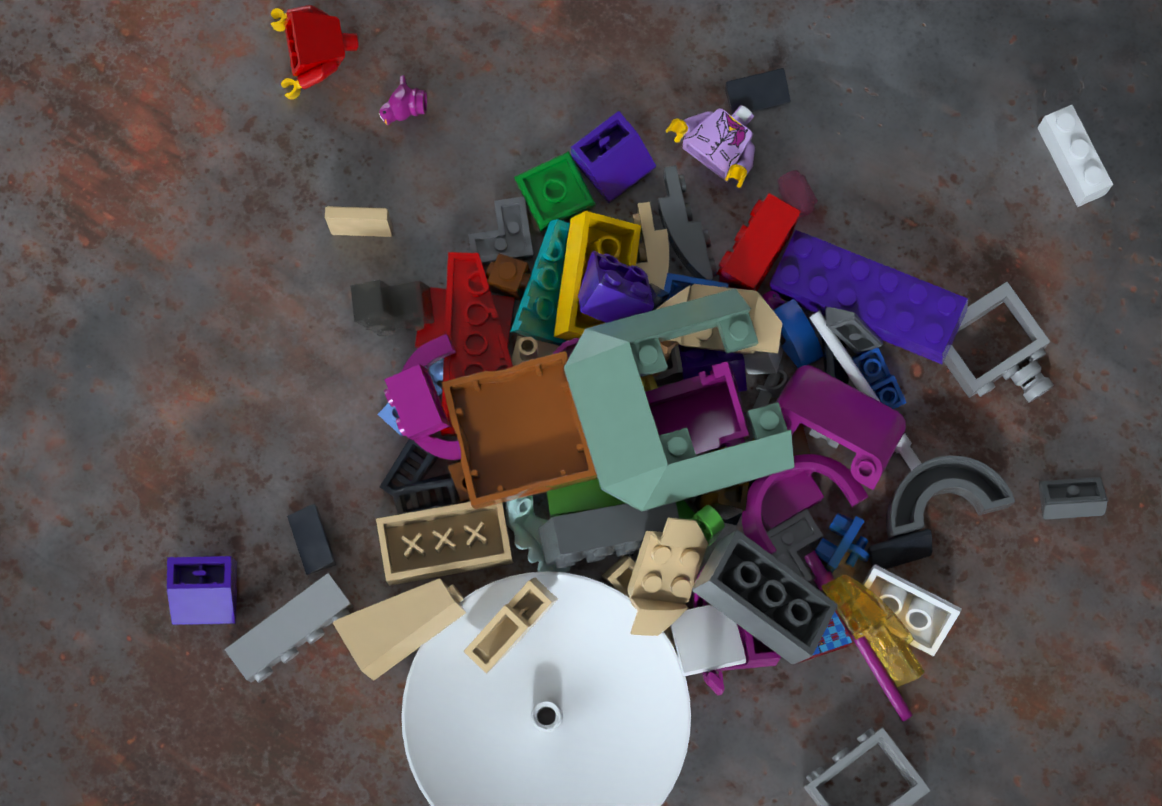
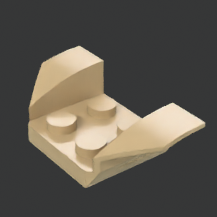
M700 284L689 285L657 309L735 288ZM737 289L751 308L749 315L758 344L733 353L750 355L755 354V351L778 354L782 330L781 320L757 291ZM718 327L668 340L676 341L680 345L690 348L725 351Z
M668 517L663 532H645L627 588L630 601L637 609L630 631L631 635L659 636L688 609L685 603L690 599L706 548L709 546L696 520Z

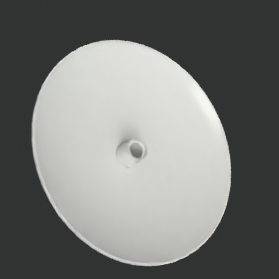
M531 572L509 576L489 583L466 596L460 602L466 614L420 646L406 680L402 703V735L413 776L431 806H661L673 789L685 760L690 737L691 708L686 677H683L679 658L664 632L659 636L630 634L637 609L630 604V598L620 591L602 582L563 572ZM536 577L558 600L486 674L463 651L503 606L508 604L530 579ZM543 708H551L556 713L555 721L550 725H542L537 719L539 711Z

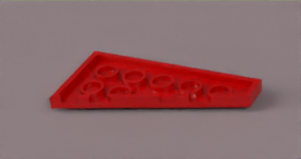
M448 252L445 334L450 338L456 353L444 358L443 382L484 371H500L513 367L479 253ZM442 388V406L450 426L441 430V436H457L451 423L444 389Z

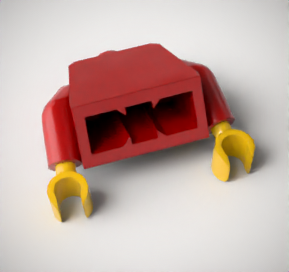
M313 5L288 9L287 13H284L279 8L271 11L273 19L281 18L277 22H272L271 26L276 31L281 32L285 30L293 76H298L296 81L286 78L281 82L283 88L294 85L293 90L284 95L288 99H296L300 95V88L306 90L325 80L337 71L345 58V51H357L358 36L356 33H342L339 18L330 16Z

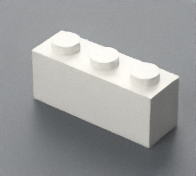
M1073 105L1046 115L1038 126V130L1077 207L1104 196L1113 183Z

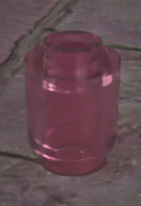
M799 170L790 171L777 180L779 185L778 191L783 201L800 210V217H804L815 210L814 205L818 200L805 175H801Z

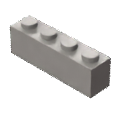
M327 573L224 650L247 681L253 682L256 680L259 683L273 673L271 668L280 661L287 663L299 653L297 648L305 642L309 644L316 642L325 634L324 628L337 619L349 615V610L354 606L331 575Z

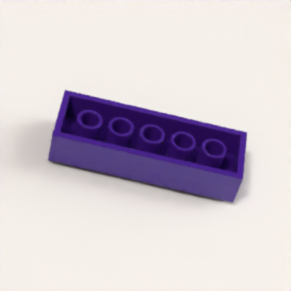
M795 230L770 282L771 291L777 292L783 300L789 302L795 299L800 307L815 313L820 311L825 317L827 307L854 312L883 341L939 364H943L968 308V298L798 230Z

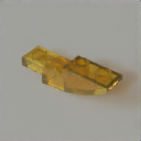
M846 574L830 580L821 586L827 597L838 604L836 610L855 640L865 636L897 687L914 681L925 673L908 647L915 639L903 622L882 599Z

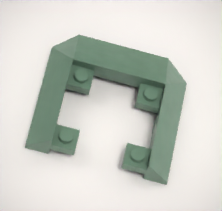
M736 288L586 328L563 368L601 490L641 512L795 467L791 430H787L779 403L749 410L746 413L754 437L753 441L699 456L695 454L687 428L659 435L640 377L667 369L668 366L660 342L718 327L726 354L758 344L749 315L751 308Z

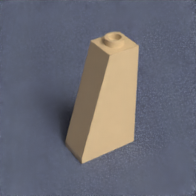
M439 578L334 621L333 625L360 670L374 681L466 614L460 603L464 598L454 584L448 587Z

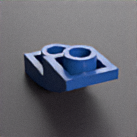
M795 299L773 310L782 322L781 335L786 340L782 348L797 368L811 365L824 356L813 327Z
M879 347L851 357L881 403L892 409L907 403L895 376L890 374Z

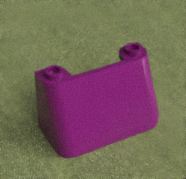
M728 361L712 366L713 370L710 371V375L703 371L699 373V376L645 392L659 435L687 428L696 455L725 446L728 448L746 443L745 440L751 436L735 374Z
M810 365L801 366L793 373L775 402L779 403L787 430H791V435L796 431L799 424L802 423L856 452L851 464V474L855 480L874 490L906 429V421L898 411Z

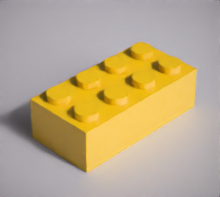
M584 211L571 218L553 337L572 340L580 338L586 328L605 324V322L580 312L578 294L590 255L594 250L603 255L610 254L617 258L619 262L630 267L632 265L636 266L641 225Z

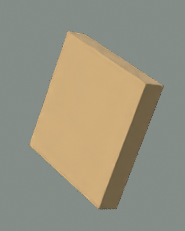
M325 207V220L332 235L392 237L393 226L388 209Z

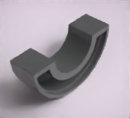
M963 456L937 457L914 468L894 491L886 515L888 539L920 531L924 527L923 513L926 503L930 498L938 494L953 493L964 497L974 506L978 516L1009 508L1015 503V499L1006 482L986 464Z

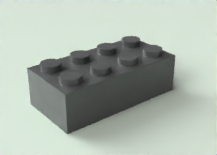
M676 502L642 512L628 504H621L552 517L538 528L546 565L556 563L557 568H564L575 565L576 561H580L583 558H586L587 563L603 560L605 556L611 555L613 552H616L617 557L634 554L635 550L641 548L646 531L663 532L668 517L679 519Z
M735 530L718 541L692 588L694 593L792 665L813 656L838 606L837 603L739 530Z

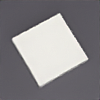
M712 605L688 609L670 625L683 677L746 663V656L737 623Z

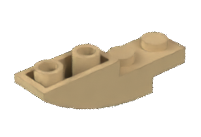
M650 202L638 203L637 214H632L634 224L641 225L642 243H639L638 254L640 261L646 262L638 263L636 266L643 269L648 275L649 284L653 283L664 290L669 268L667 229L655 231Z

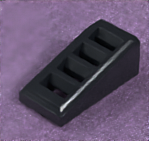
M409 439L381 483L380 488L392 495L391 490L398 487L392 483L394 478L405 485L423 480L438 459V456L425 451L414 440ZM416 447L428 454L427 457L424 458L415 452ZM409 457L421 465L419 469L407 462ZM403 468L414 475V478L411 480L399 471ZM410 494L404 495L406 503L410 499Z
M451 473L391 490L398 515L461 504L462 502L460 501ZM444 486L448 487L450 495L448 498L444 496L442 488ZM429 489H435L438 501H432ZM422 491L425 502L424 505H420L417 495V492ZM405 494H410L413 508H407Z

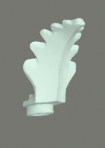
M533 496L503 502L506 512V525L514 531L515 546L521 550H529L528 561L530 563L539 562L537 571L569 572L570 566L557 568L556 563L546 565L538 528L548 520L535 515Z

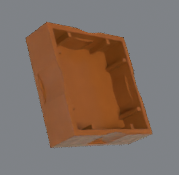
M566 351L524 361L505 370L484 371L442 382L451 423L459 441L461 465L471 506L474 509L598 479L563 369L569 359Z

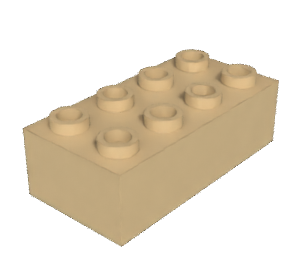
M471 502L376 519L385 578L389 586L513 563L503 503L474 509L471 506Z

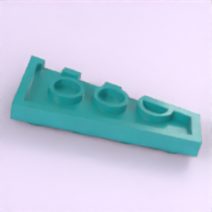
M559 219L549 222L511 332L558 346L566 342L565 339L553 336L570 223Z

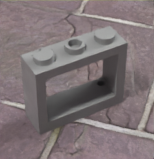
M1005 282L967 308L958 332L1002 303H1005L1032 340V343L977 379L951 345L944 363L969 398L977 393L982 397L996 387L993 382L1002 376L1005 380H1008L1021 370L1019 365L1027 360L1031 363L1046 354L1044 349L1050 343L1048 337L1008 282Z
M872 727L857 738L860 744L851 751L846 746L832 757L835 763L824 770L820 766L806 777L809 783L804 786L817 806H831L819 788L878 743L910 785V788L886 806H911L931 791L884 728H880L875 732Z

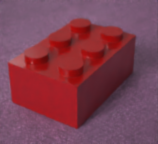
M768 193L764 201L758 199L750 213L749 226L747 227L743 224L734 239L736 241L732 248L734 251L727 250L719 263L720 268L717 272V275L720 276L719 282L729 283V288L758 291L793 234L801 211Z

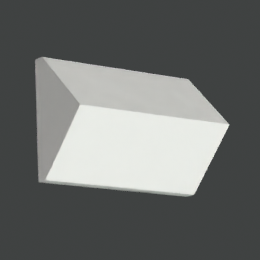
M874 565L869 570L850 611L861 620L934 656L962 608Z

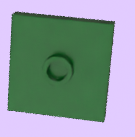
M569 151L514 176V180L522 196H524L525 202L540 232L548 228L551 220L559 219L566 221L595 207V202Z

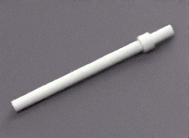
M818 311L809 318L857 390L880 402L836 334L826 326V319L822 313ZM904 433L895 452L896 454H901L912 471L922 463L910 447L912 443Z

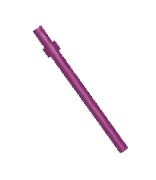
M815 551L804 556V559L816 577L814 582L820 591L824 590L827 597L838 604L836 611L901 721L909 719L913 714L834 583L837 581L831 571H826Z

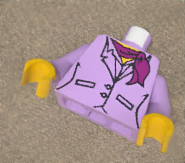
M742 105L738 107L732 116L719 108L714 113L707 111L684 120L676 118L672 120L665 130L666 133L673 131L677 134L674 139L676 143H679L683 136H686L682 147L685 151L724 181L728 182L731 178L738 180L737 187L739 188L742 187L747 174L753 168L755 146L751 142L753 133L746 126L753 119L754 115L748 108Z

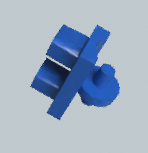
M836 514L828 529L843 538L838 546L822 538L815 549L819 559L827 564L825 569L833 573L846 552L850 555L845 564L852 568L858 559L864 562L868 561L870 555L864 550L868 540L860 536L856 545L852 544L864 523L863 519L856 516L853 520L845 515Z

